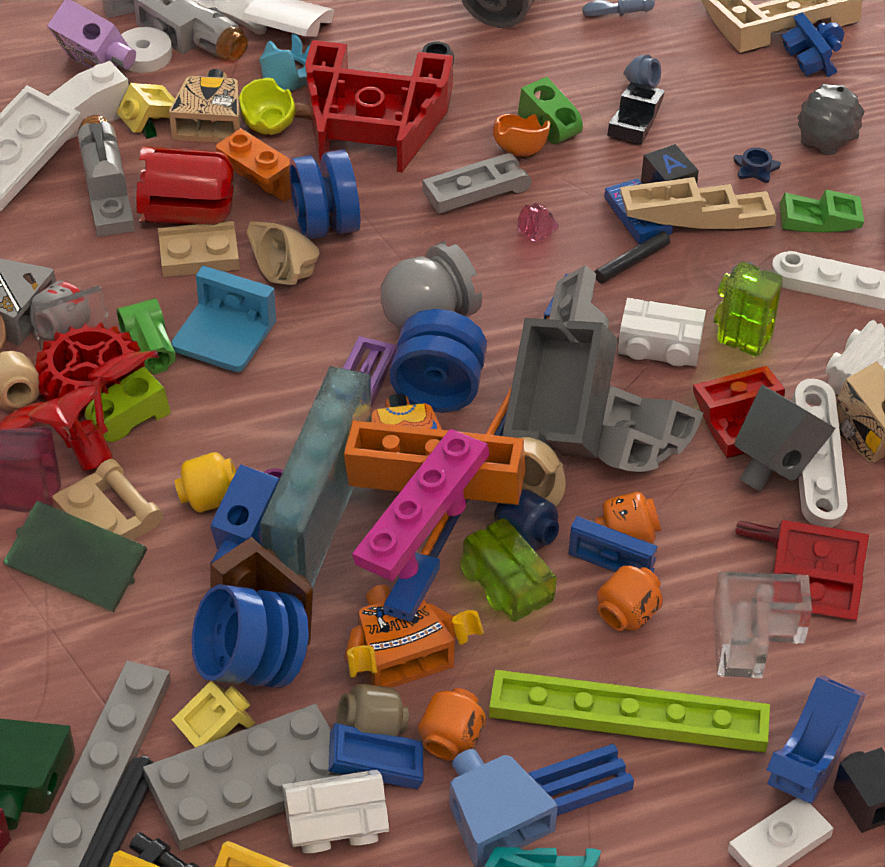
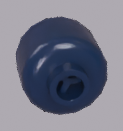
M522 489L519 505L498 503L496 506L494 519L499 536L526 552L538 551L545 545L551 544L558 535L559 524L556 506L528 489Z

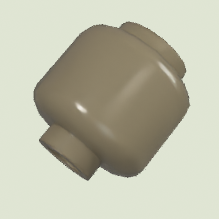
M357 684L349 693H344L341 696L337 708L338 724L355 727L364 733L398 736L399 733H404L408 726V707L403 706L401 696L394 688Z

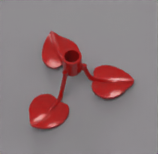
M157 351L131 352L114 357L101 364L88 375L89 380L93 381L92 386L75 389L61 398L35 402L16 409L0 421V438L17 434L36 422L49 424L61 436L67 448H72L82 470L86 471L99 467L101 463L113 457L103 434L108 432V429L104 423L101 389L108 381L127 374L146 359L159 358ZM94 398L96 425L93 424L92 420L79 422L77 419L78 413ZM63 427H68V428H70V429L68 430L69 433H68Z

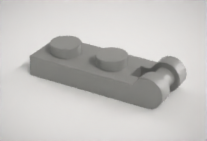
M507 153L422 180V191L438 214L511 190L515 193H522L530 187L532 180L524 169H519L520 163L515 156Z

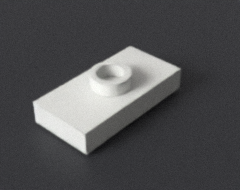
M795 798L729 842L728 852L742 867H788L831 838L834 828L810 803Z

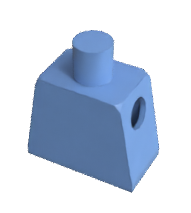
M468 749L460 753L453 760L452 766L459 776L450 782L449 805L475 867L485 866L495 847L522 848L555 832L558 805L511 756L503 755L485 764L475 749Z

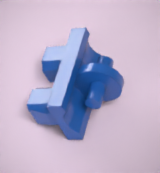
M803 12L794 16L796 27L781 35L784 48L788 54L792 56L807 49L796 56L798 65L806 77L821 69L828 77L837 73V69L830 58L832 50L836 52L842 47L841 42L844 39L842 27L837 23H820L816 29Z

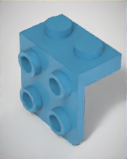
M203 265L196 274L198 305L173 338V349L176 353L234 372H240L245 369L276 323L274 287Z

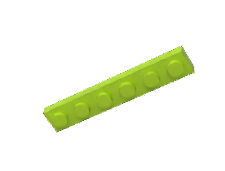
M495 670L489 718L766 753L768 745L770 704Z

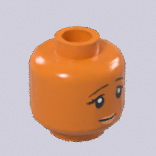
M639 491L605 500L602 506L603 516L596 518L597 524L651 544L656 539V532L662 531L653 498L646 499Z

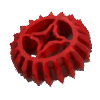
M86 322L83 328L79 329L69 326L65 334L55 332L53 341H44L42 351L37 352L35 369L39 374V393L42 399L49 401L61 398L75 389L92 386L93 381L89 380L88 375L93 370L119 355L140 352L141 348L138 346V342L133 341L129 332L121 333L117 325L106 329L102 322L96 327H89ZM145 361L127 374L108 381L102 387L101 394L104 392L108 394V388L116 383L121 385L120 381L145 367ZM89 403L86 406H84L82 410L78 413L77 419H79L83 414H85L86 408L89 405Z

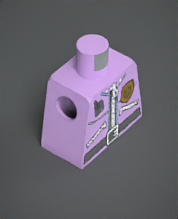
M64 0L47 25L69 58L91 68L111 61L116 67L120 66L128 69L136 59V51L128 47L113 23L72 0Z

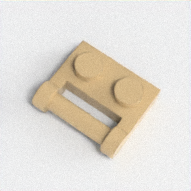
M114 459L104 461L99 465L95 473L52 495L54 508L99 559L154 529L163 519V512L155 503H148L125 478L123 468ZM112 487L135 513V516L127 520L102 491Z

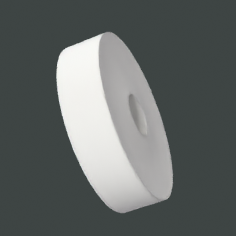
M138 27L121 34L128 47L136 51V59L133 65L126 70L148 73L159 70L170 62L172 58L171 39L164 31L153 27Z

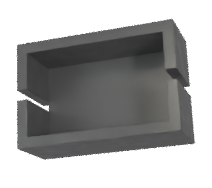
M524 319L502 436L515 438L531 437L541 440L549 445L553 451L556 449L561 455L597 458L618 341L604 323L568 320L567 326H565L560 320Z

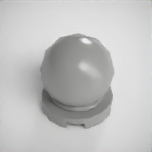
M442 241L431 246L426 252V257L419 256L401 260L387 273L381 284L380 299L386 318L400 330L407 318L419 311L431 309L449 310L465 317L477 313L482 305V292L475 294L471 277L477 275L468 256L458 245L454 244L448 247L446 246V241Z

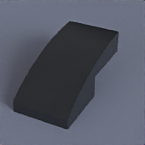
M630 82L621 95L618 111L609 122L607 136L642 145L656 118L665 90Z

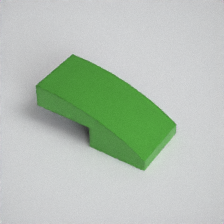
M825 189L820 200L784 193L779 203L782 229L823 233L861 228L864 224L861 197Z

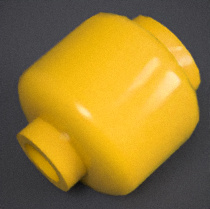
M211 452L184 461L181 465V478L174 480L181 503L189 502L191 507L199 513L219 508L236 473L232 459H224L220 453Z

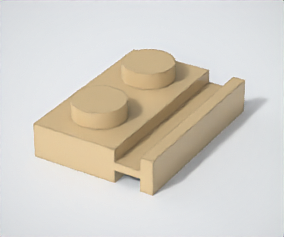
M234 221L221 222L216 225L197 224L158 228L163 277L197 274L203 265L220 271L240 270Z

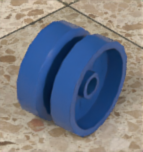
M344 149L325 152L320 161V168L311 155L291 158L289 163L291 194L301 234L309 240L326 237L329 230V221L338 235L359 231L361 224L359 196L352 164L347 152Z
M431 309L419 311L407 318L400 329L397 351L393 356L390 367V383L395 392L406 395L410 405L426 403L432 407L434 412L439 413L458 411L471 404L478 393L481 370L487 353V340L481 328L468 317L449 310Z

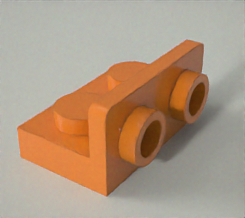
M241 128L216 144V151H220L228 156L234 170L240 176L248 178L259 185L265 192L273 194L284 202L292 198L289 175L290 159Z

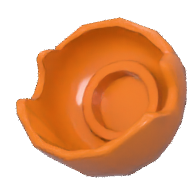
M503 114L495 120L493 136L499 147L505 152L514 156L529 157L542 150L549 135L551 122L545 121L544 125L541 126L535 114L526 119L518 115Z

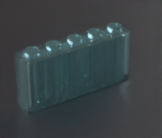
M329 366L260 523L262 546L273 550L280 561L294 573L303 575L309 581L312 588L354 488L348 485L344 451L352 421L372 422L370 374Z

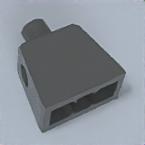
M762 384L735 440V447L752 457L739 479L760 492L773 471L791 481L797 479L836 428Z

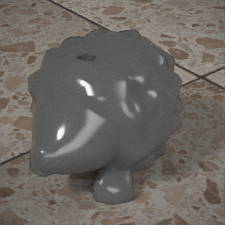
M822 84L813 93H810L808 100L803 102L802 110L797 117L799 120L798 126L801 129V143L807 147H814L820 150L824 155H834L837 152V148L846 145L848 141L858 139L859 129L862 127V117L865 112L859 104L858 96L846 86Z

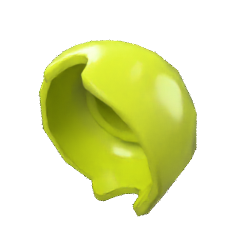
M273 78L253 80L243 87L238 97L241 116L250 129L264 135H274L282 132L292 123L296 114V107L290 90L280 88Z

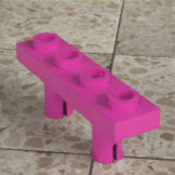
M450 428L352 553L354 564L392 582L397 575L401 579L413 577L419 569L415 552L446 512L449 516H457L465 510L466 500L463 489L488 458V444Z

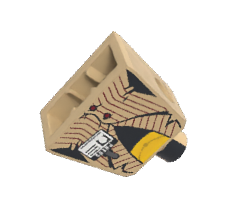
M219 69L208 71L206 77H187L169 110L172 140L219 143L239 130L238 81L234 78H227V75Z
M876 361L846 378L836 400L840 437L868 462L874 463L885 457V370Z

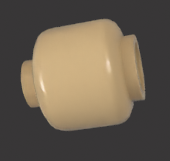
M4 351L0 353V408L4 410L15 411L20 407L32 404L39 396V374L31 360L21 352Z

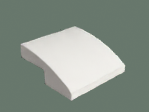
M254 0L243 12L242 20L302 36L317 37L320 23H332L334 9L300 0Z

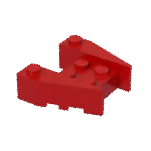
M312 40L305 63L307 99L319 163L323 154L328 152L331 140L397 147V172L403 173L448 111L453 88V56L418 52L412 76L348 69L347 44Z

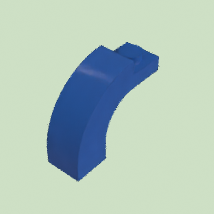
M817 677L792 735L782 749L772 754L766 769L772 772L767 784L812 804L826 784L844 748L866 694L828 677Z

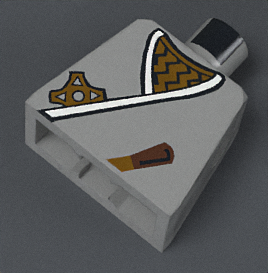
M0 259V314L6 325V340L20 346L34 329L30 320V304L35 295L56 282L54 269Z

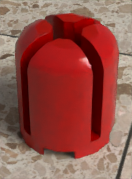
M153 146L142 147L139 160H145V169H141L140 182H137L136 191L137 213L141 214L139 222L178 225H216L225 222L231 212L234 192L232 184L234 168L227 155L220 151Z

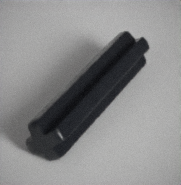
M142 755L141 757L133 758L79 867H105L112 859L113 854L120 850L149 790L143 771L144 766L154 763L149 757Z

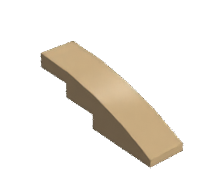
M694 177L620 187V194L626 214L632 218L663 225L698 229H743L775 226L776 213L767 191L735 195L731 184L698 188Z

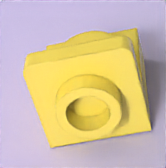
M130 83L117 109V114L133 133H141L149 117L153 119H159L160 117L170 118L169 110L175 98L163 85Z
M210 681L172 718V721L194 747L225 737L238 723L246 728H250L256 723L245 711L250 706V703L236 688L230 686L225 690L213 681Z

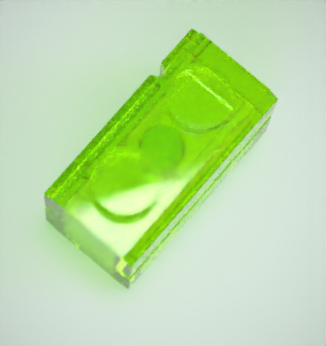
M744 261L738 263L731 274H724L718 287V295L723 297V301L719 304L713 320L715 324L719 325L718 342L732 348L738 346L740 351L755 357L762 354L774 334L783 283L781 275L768 270L760 271V267Z
M502 518L488 525L486 530L480 529L466 536L463 541V558L460 560L462 570L471 582L477 580L483 586L486 598L495 611L503 610L511 621L516 622L531 614L533 609L538 610L552 603L555 598L557 576L507 519Z

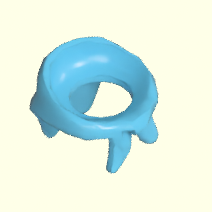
M295 33L292 34L291 51L280 50L272 41H269L262 56L259 58L263 78H273L283 90L289 89L294 91L306 85L305 63L310 45L304 54L302 52L301 39ZM295 61L302 63L304 67L297 70Z

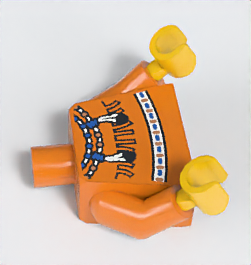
M382 584L373 587L367 592L365 598L369 606L363 607L358 611L359 625L350 631L344 659L349 666L351 678L356 677L357 673L368 671L371 685L393 688L453 668L454 639H457L458 643L463 645L468 642L467 636L472 634L481 636L484 634L477 611L467 610L453 616L432 603H426L424 599L412 622L385 615L384 603L391 589L389 586Z

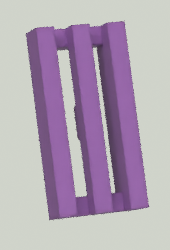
M359 336L331 391L332 401L340 402L341 398L347 399V405L355 406L356 402H361L363 409L370 410L390 370L393 356L397 351V345ZM366 348L371 349L353 387L348 388L347 386ZM384 352L365 392L362 391L380 353Z

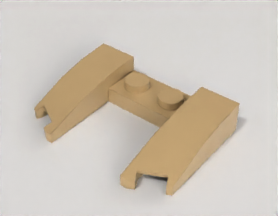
M701 0L716 26L739 53L770 45L771 33L783 32L787 28L795 27L794 16L801 12L806 15L812 24L822 20L825 24L837 23L840 26L860 21L862 0H774L754 5L749 0Z

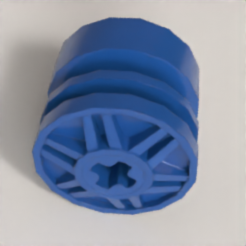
M221 584L209 589L199 604L193 623L191 636L192 656L196 670L204 679L235 684L245 682L254 686L283 688L290 684L300 672L307 651L309 637L308 618L303 603L295 595L264 590L256 592L254 589Z

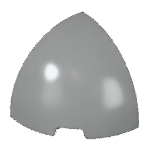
M610 385L597 456L607 465L626 471L643 472L659 468L658 463L672 454H680L695 435L704 412L674 400L641 398Z

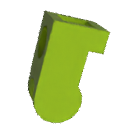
M145 367L120 381L121 385L116 383L109 387L108 394L105 392L101 394L104 423L108 429V432L103 434L106 441L116 442L122 439L133 427L152 416L159 420L171 414L165 388ZM93 399L86 408L85 418L92 420L93 424L96 425Z

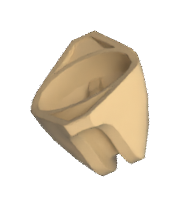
M250 221L247 235L258 265L268 281L294 285L297 283V280L312 275L315 268L314 263L320 254L319 249L312 241L288 226L277 223Z

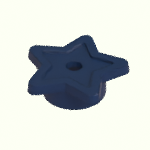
M759 147L749 148L743 155L734 156V162L740 167L738 172L739 179L754 177L764 183H768L770 172L779 169L781 166L780 162L772 160V155L769 151Z

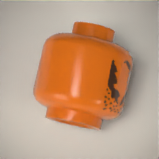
M634 566L620 567L597 591V601L599 603L597 611L610 627L617 631H623L624 629L627 631L639 630L663 605V596L659 589L661 586L659 578L650 569L645 567L640 569Z
M454 688L453 691H439L432 696L418 723V732L423 739V747L429 753L443 760L451 761L463 751L474 749L486 724V715L477 704V697L462 688Z

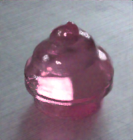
M543 204L525 205L519 214L518 232L521 235H525L527 240L538 242L545 236H549L553 230L555 231L559 227L552 213Z

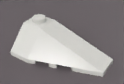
M107 61L78 73L48 96L80 112L84 119V123L81 126L88 123H110L120 118L117 114V109L129 84L128 79L111 61ZM81 126L71 135V137L68 140L78 136V131L81 128Z

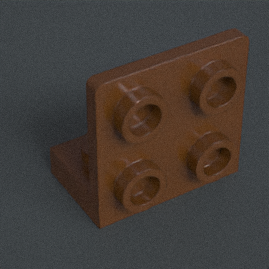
M250 537L210 564V589L221 584L254 589L256 592L264 590L295 595L303 603L308 618L309 637L307 646L310 644L313 589L303 575L294 573L280 561L273 550L264 548L255 539Z

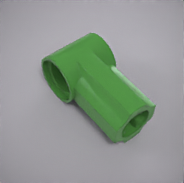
M154 298L117 308V318L121 333L129 332L133 341L138 342V346L141 348L140 352L155 350L159 355V358L146 359L145 368L153 374L167 371L168 367L176 361L175 351L165 330L163 314L157 299Z

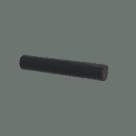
M661 231L594 271L596 273L595 279L600 284H603L670 244L668 234Z

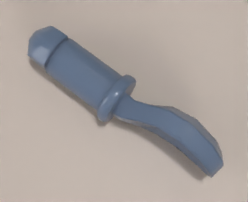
M594 0L583 6L582 11L585 16L620 13L622 16L624 13L650 11L655 5V0H618V3L615 4L606 0Z

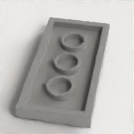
M316 704L143 767L144 777L180 851L286 811L282 784L343 775L328 771L331 729Z

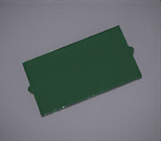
M36 501L23 527L17 528L16 534L18 536L3 563L19 572L111 612H115L128 585L135 583L133 576L148 549L142 544L45 503Z

